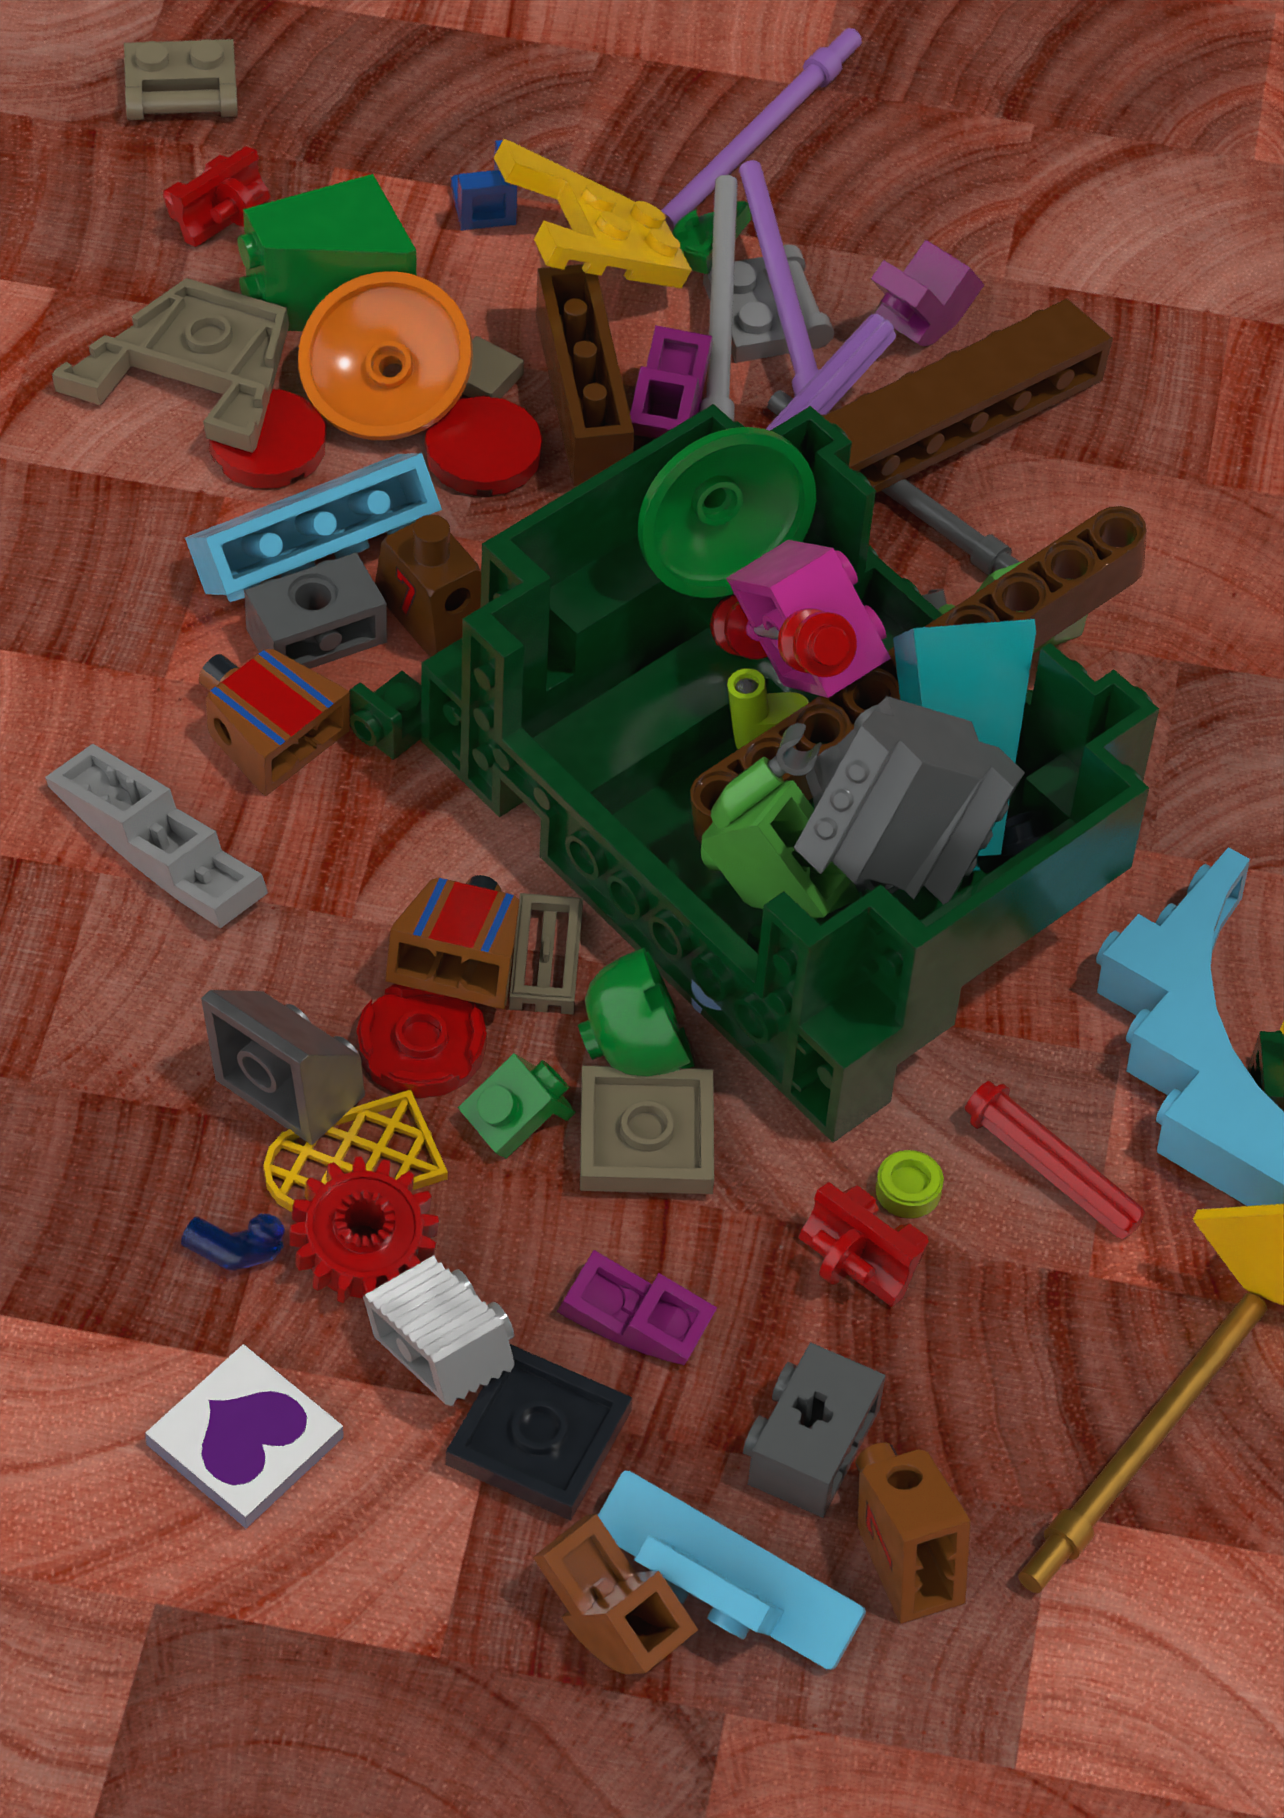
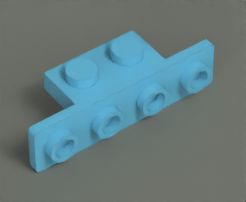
M631 1471L621 1473L598 1514L617 1545L635 1556L634 1560L652 1571H660L680 1603H684L689 1593L713 1607L707 1619L741 1639H745L749 1630L752 1629L757 1633L773 1637L825 1669L832 1670L837 1667L866 1614L865 1608Z

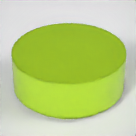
M914 1150L895 1152L889 1155L879 1167L876 1181L877 1198L880 1204L893 1215L902 1218L923 1217L931 1213L940 1202L944 1183L943 1172L938 1163L925 1153Z

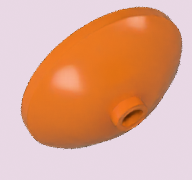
M390 271L375 272L354 278L328 294L310 315L302 332L298 351V368L303 388L310 402L321 416L331 425L349 435L380 441L409 437L431 427L442 419L461 397L470 377L473 361L471 334L467 322L455 301L439 286L422 277L409 273ZM399 364L402 368L396 376L386 377L383 375L384 369L388 365Z

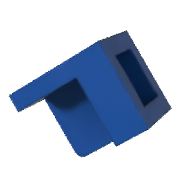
M503 140L495 141V154ZM495 159L494 170L463 173L451 177V189L461 231L516 225L517 186L505 182Z

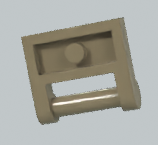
M233 39L124 43L127 120H144V114L221 112V117H238Z

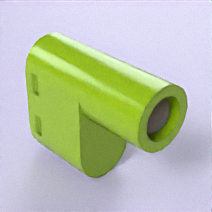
M744 668L734 672L728 679L727 687L736 747L740 749L807 705L809 702L806 697L796 692L767 694L764 676L759 671Z

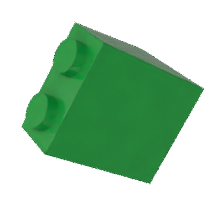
M373 174L243 209L244 234L239 235L237 238L239 253L246 267V276H242L239 279L241 294L287 308L288 331H303L317 305L333 290L354 278L386 271L403 272L417 276V250Z

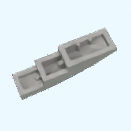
M91 744L45 777L48 787L128 862L179 902L221 929L268 894L263 875L222 851L215 830L177 809L170 788L100 747Z

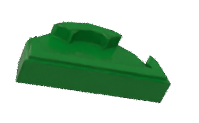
M737 201L736 238L751 221V212L746 201ZM695 209L676 223L672 234L680 242V249L692 271L708 275L712 269L714 212L698 217L697 209Z

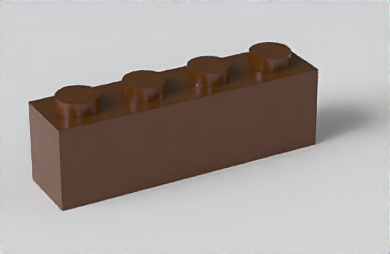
M583 264L568 265L565 269L547 267L538 268L536 320L573 486L580 485L633 453L634 446L633 424L598 275L585 273L581 269Z

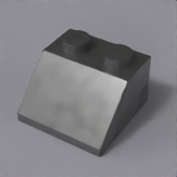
M209 990L201 998L215 1080L287 1129H291L297 1136L309 1144L313 1145L365 1096L361 1068L362 1060L355 1047L341 1036L332 1037L313 1025L308 1017L292 1004L284 1006L263 991Z

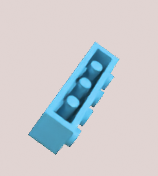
M397 454L187 536L185 540L205 594L226 595L228 601L231 602L245 598L244 590L258 586L264 580L279 574L281 577H285L316 566L314 560L334 553L335 558L338 559L366 550L370 547L367 539L385 532L390 535L414 523L420 517L440 511L442 508L423 454Z

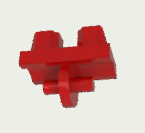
M245 146L229 157L219 155L206 163L203 173L187 184L178 181L164 190L163 198L169 217L179 222L185 243L197 247L232 223L244 227L243 209L261 205L271 198L269 190L259 173V156L256 149Z
M827 1182L817 1190L814 1197L813 1211L801 1229L798 1238L825 1257L819 1274L829 1284L835 1285L849 1275L889 1306L893 1307L904 1298L915 1269L920 1264L929 1243L928 1236L910 1223L906 1225L900 1224L893 1229L876 1217L879 1211L876 1199L858 1185L842 1192L833 1184Z

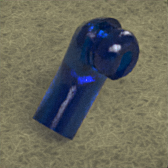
M262 1213L249 1221L247 1230L230 1234L196 1216L185 1228L181 1238V1245L224 1269L236 1271L273 1261L284 1247L281 1239L284 1236L285 1228L276 1216Z

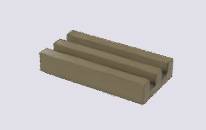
M520 893L509 1010L522 1011L523 1003L535 1004V1012H548V1006L554 1005L561 1006V1014H574L583 898ZM532 910L544 911L537 986L525 985ZM557 912L569 913L562 988L550 987Z

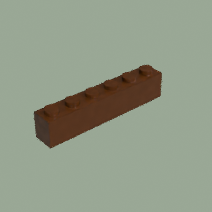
M1065 299L1044 310L1039 309L1029 317L1007 328L995 330L986 338L959 351H952L942 359L915 372H908L897 381L872 393H864L855 401L828 414H822V416L830 423L837 424L845 432L848 439L852 441L849 467L862 473L877 493L1103 381L1113 337L1069 299Z

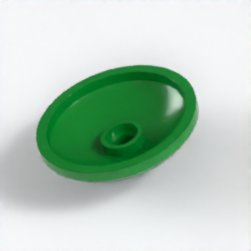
M755 427L730 428L696 440L677 453L661 469L645 495L639 513L638 539L646 563L665 585L679 593L700 598H715L734 594L726 579L727 577L787 540L803 541L811 525L816 505V486L812 470L804 456L790 441L766 429Z

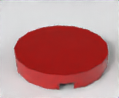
M272 389L258 444L253 453L213 440H209V451L214 463L216 460L222 466V472L232 481L252 488H280L291 485V478L298 477L303 473L304 478H306L317 469L325 456L326 424L321 414L304 397L282 389Z
M488 396L459 399L442 419L427 429L425 437L426 458L429 469L441 483L460 493L477 495V490H492V495L505 494L526 484L538 470L541 459L542 436L538 422L521 406L506 399Z
M398 984L386 988L385 995L377 998L373 1004L372 999L362 1010L356 1030L357 1048L362 1060L361 1065L372 1080L394 1094L411 1090L414 1098L419 1099L446 1095L467 1084L480 1069L487 1047V1032L483 1013L475 1002L472 1006L466 1000Z

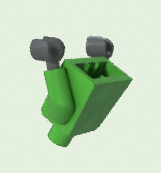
M796 723L785 730L777 755L769 760L763 756L725 786L711 810L713 823L702 835L701 858L709 870L721 871L743 902L749 906L763 909L764 904L785 891L815 920L863 897L861 892L863 890L869 889L872 891L881 884L892 894L898 888L869 879H858L854 884L833 862L820 874L794 849L815 809L794 781L784 782L782 776L785 773L794 776H802L809 773L815 765L822 745L818 743L806 752L793 748L803 737L806 725Z

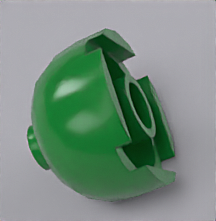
M641 948L603 967L590 982L585 996L588 1020L578 1024L580 1035L591 1059L595 1060L604 1056L613 1068L625 1074L646 1077L679 1071L680 1068L696 1066L684 1027H679L673 1009L676 1007L650 953L646 952L645 948Z

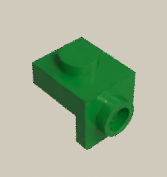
M515 1053L458 1107L492 1150L505 1159L526 1141L552 1114L568 1121L576 1113V1110L563 1096L569 1089L568 1084L547 1062L541 1060L535 1066Z

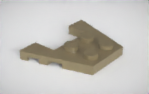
M186 278L132 316L133 325L115 338L104 335L89 346L91 355L74 367L65 362L52 373L56 392L98 405L103 403L130 367H137L166 378H172L215 393L224 394L203 421L206 439L253 453L258 444L289 328L287 308Z

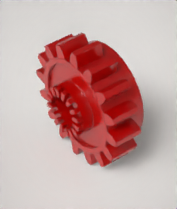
M357 1156L354 1158L352 1172L344 1174L341 1168L332 1162L327 1165L326 1184L312 1177L306 1181L305 1197L307 1200L295 1199L293 1203L292 1220L297 1223L290 1225L289 1245L300 1248L296 1252V1267L298 1271L312 1269L314 1273L312 1287L315 1290L319 1291L327 1286L337 1292V1302L344 1303L349 1296L363 1299V1296L426 1259L435 1256L436 1242L431 1238L437 1236L438 1216L426 1214L430 1211L432 1199L429 1191L416 1194L411 1193L415 1177L412 1172L408 1171L396 1180L390 1177L389 1160L383 1159L378 1165L376 1172L366 1171V1165L362 1156ZM357 1226H367L377 1231L378 1234H372L370 1238H367L365 1235H363V1238H359V1234L355 1233L353 1235L351 1229Z

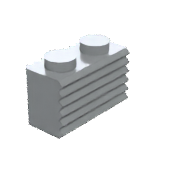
M435 1256L426 1259L363 1296L374 1337L446 1405L453 1406L457 1398L465 1399L468 1391L476 1393L480 1384L487 1386L491 1378L499 1379L503 1371L511 1372L515 1364L509 1340L514 1337V1330L505 1311L496 1302H491L488 1305L485 1301L481 1302L466 1275L459 1269L452 1272L449 1269H445L441 1262H437Z

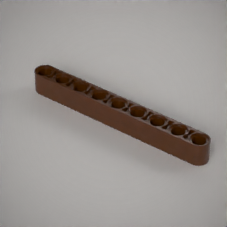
M1115 506L1101 510L925 627L1035 619L1036 637L1033 649L1035 650L1134 584L1142 576L1145 565L1146 523L1142 516L1131 508ZM894 647L887 651L891 659L829 698L817 697L703 772L693 782L690 792L694 834L700 844H702V835L713 823L711 810L725 786L763 756L769 760L777 755L784 732L789 726L796 723L806 725L803 737L793 746L798 751H809L816 745V742H830L821 745L818 753L819 756L824 750L839 744L854 729L856 719L866 709L878 705L886 696L900 700ZM785 773L782 776L784 782L794 781L807 800L813 798L806 779L807 774L794 776Z

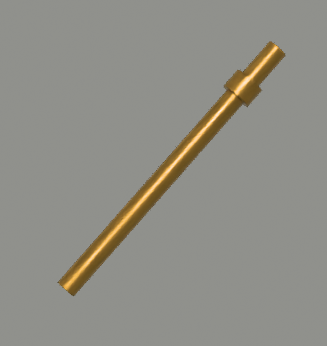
M1252 1293L1244 1295L1071 1510H1061L1044 1531L1046 1541L1018 1574L1019 1581L1026 1589L1033 1593H1041L1066 1560L1077 1559L1092 1541L1095 1524L1267 1312V1306L1259 1296Z

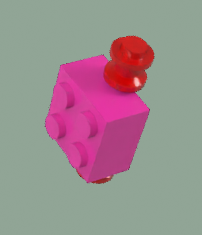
M792 540L783 542L726 578L734 594L722 599L715 607L711 616V633L714 641L722 650L749 659L768 657L783 686L827 698L891 659L882 642L886 638L883 623L871 607L863 606L853 586L858 582V578L852 564L841 551H835L831 547Z

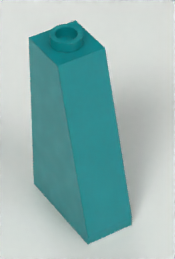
M1035 619L913 628L894 637L900 700L972 721L979 742L999 747L1015 763L1036 637ZM1007 812L1001 821L996 822L992 829L993 836L987 847L981 849L976 857L977 865L972 873L980 871V860L1001 854Z

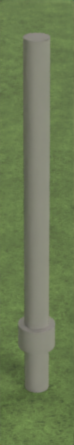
M721 175L715 180L709 317V335L713 338V346L707 369L706 398L700 403V412L714 404L734 421L735 404L729 399L738 181L731 175Z

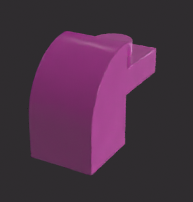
M927 240L923 242L903 272L883 260L871 278L885 294L880 301L881 305L874 314H879L884 319L890 321L895 330L921 346L934 344L960 321L984 287V283L969 266Z
M655 325L646 367L640 366L630 411L634 435L656 439L700 412L701 396L713 346L712 336Z

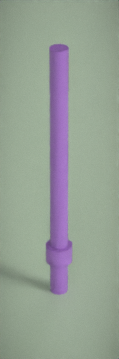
M847 28L827 48H818L804 62V71L661 210L666 217L665 221L671 231L674 230L676 223L690 211H693L715 189L717 177L729 175L816 88L827 86L842 71V63L862 43V38L856 30Z
M750 160L740 166L739 172L795 372V377L792 379V387L796 396L816 375L819 369L814 358L762 167L758 161Z

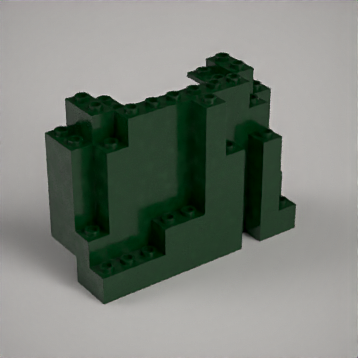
M712 404L482 543L481 608L463 618L461 639L421 663V742L499 818L525 802L541 818L539 857L635 950L645 948L646 952H649L661 976L691 1005L693 999L702 1008L700 1014L834 1143L891 1102L898 1064L955 1025L961 987L1132 867L1149 787L1143 780L1159 708L1153 704L1151 698L1144 690L1130 684L1114 669L1095 682L1089 677L1087 671L1080 663L1069 659L1052 643H1049L1041 648L1034 689H1027L1015 762L1025 773L1009 800L1007 818L1028 811H1041L1045 823L1053 825L1054 829L1011 859L1006 855L980 860V871L965 877L956 894L944 905L925 886L922 887L913 899L905 890L901 889L891 894L881 884L872 891L869 889L861 891L863 897L815 920L785 891L764 904L763 909L753 908L743 902L721 871L709 870L702 861V844L699 843L694 834L690 792L693 782L703 772L738 750L734 741L727 687L728 679L737 670L749 668L759 671L764 676L767 694L796 692L804 695L809 703L819 697V695L783 686L768 657L749 659L722 650L713 639L710 622L715 607L727 596L700 598L679 593L665 585L655 575L642 555L638 539L639 513L645 495L661 469L677 453L696 440L717 431L745 427L740 422L731 420L716 405ZM811 406L770 430L786 438L800 451L808 462L814 476L816 486L815 511L811 525L802 542L834 548L835 551H841L848 558L857 574L858 582L853 586L863 606L871 607L883 623L886 638L882 642L886 650L889 651L894 647V637L913 628H923L942 616L943 614L920 594L917 587L910 580L901 578L879 558L876 551L869 545L876 490L862 473L849 467L852 441L848 439L845 432L837 424L826 420ZM820 741V742H816L815 744H818V743L828 744V743H830V742ZM811 798L808 801L814 808L813 798ZM692 980L722 1010L711 1009L701 1004L692 992Z

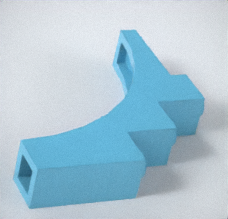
M1228 847L1212 867L1204 864L1198 869L1189 884L1185 898L1178 906L1173 903L1168 904L1159 915L1156 923L1137 914L1122 933L1115 930L1109 934L1096 958V963L1101 966L1097 993L1136 1015L1126 1035V1042L1131 1044L1126 1072L1167 1095L1156 1117V1122L1162 1125L1157 1153L1246 1206L1284 1204V1112L1259 1088L1233 1050L1217 1010L1212 981V952L1221 929L1242 900L1250 862L1249 858Z

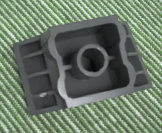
M886 696L878 705L870 707L858 716L854 723V729L839 744L819 754L814 768L806 775L815 810L796 842L794 849L820 874L833 862L854 884L858 879H869L896 886L898 889L905 890L913 899L922 887L925 886L944 905L956 894L964 878L970 876L977 865L976 857L980 850L985 849L993 836L992 829L996 822L1001 821L1009 808L1008 801L1025 772L999 747L979 742L972 721Z

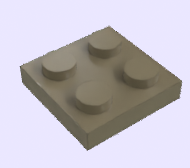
M582 1066L580 1191L713 1194V1069L680 1068L679 1071L646 1077L625 1074L612 1066Z

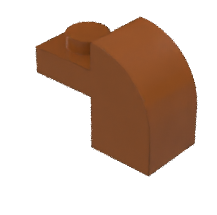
M597 1514L585 1515L533 1556V1559L568 1610L561 1616L565 1624L596 1658L615 1671L623 1674L647 1673L698 1631V1628L660 1571L636 1573Z

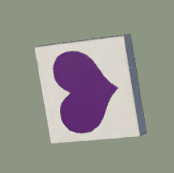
M243 1344L145 1433L146 1445L247 1529L343 1439V1425Z

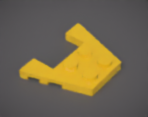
M503 139L494 159L505 182L556 199L572 228L571 230L545 220L541 224L534 242L547 266L565 269L569 260L584 262L581 269L585 273L601 276L606 266L627 269L624 273L627 280L682 289L692 269L680 249V242L673 236L665 221L666 217L661 210L647 202H635L514 142Z

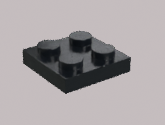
M510 1344L515 1363L511 1372L503 1371L499 1379L491 1378L489 1384L483 1386L446 1450V1465L571 1521L631 1413L632 1397Z

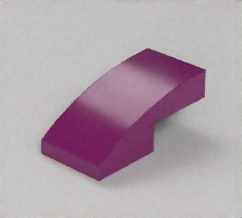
M593 1250L557 1313L620 1345L652 1357L685 1365L717 1307L658 1273L651 1284Z

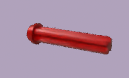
M986 1081L972 1094L965 1106V1111L971 1116L970 1124L973 1127L979 1129L984 1126L1117 1238L1126 1239L1137 1230L1145 1215L1144 1208L1009 1097V1087L1005 1084L996 1086L991 1081Z

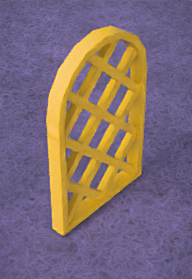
M411 1090L350 1109L325 1133V1135L343 1141L334 1157L313 1150L317 1141L313 1145L306 1142L304 1146L292 1142L300 1137L289 1129L281 1133L269 1146L264 1161L267 1190L277 1204L292 1212L294 1200L287 1195L293 1184L305 1188L306 1181L309 1178L301 1176L299 1173L307 1159L309 1158L324 1165L334 1162L343 1172H352L353 1164L343 1161L351 1145L373 1152L366 1164V1171H373L380 1157L383 1156L402 1163L395 1177L396 1180L408 1172L411 1167L425 1172V1174L414 1177L413 1190L448 1179V1171ZM397 1107L392 1118L377 1114ZM407 1108H409L417 1128L400 1122ZM354 1120L348 1132L334 1127ZM365 1120L386 1127L378 1144L357 1136ZM395 1131L416 1139L408 1155L387 1147ZM424 1143L434 1165L417 1159ZM282 1149L299 1155L290 1171L273 1165L275 1156ZM327 1171L321 1180L323 1184L327 1183ZM272 1175L285 1180L280 1189L273 1181Z

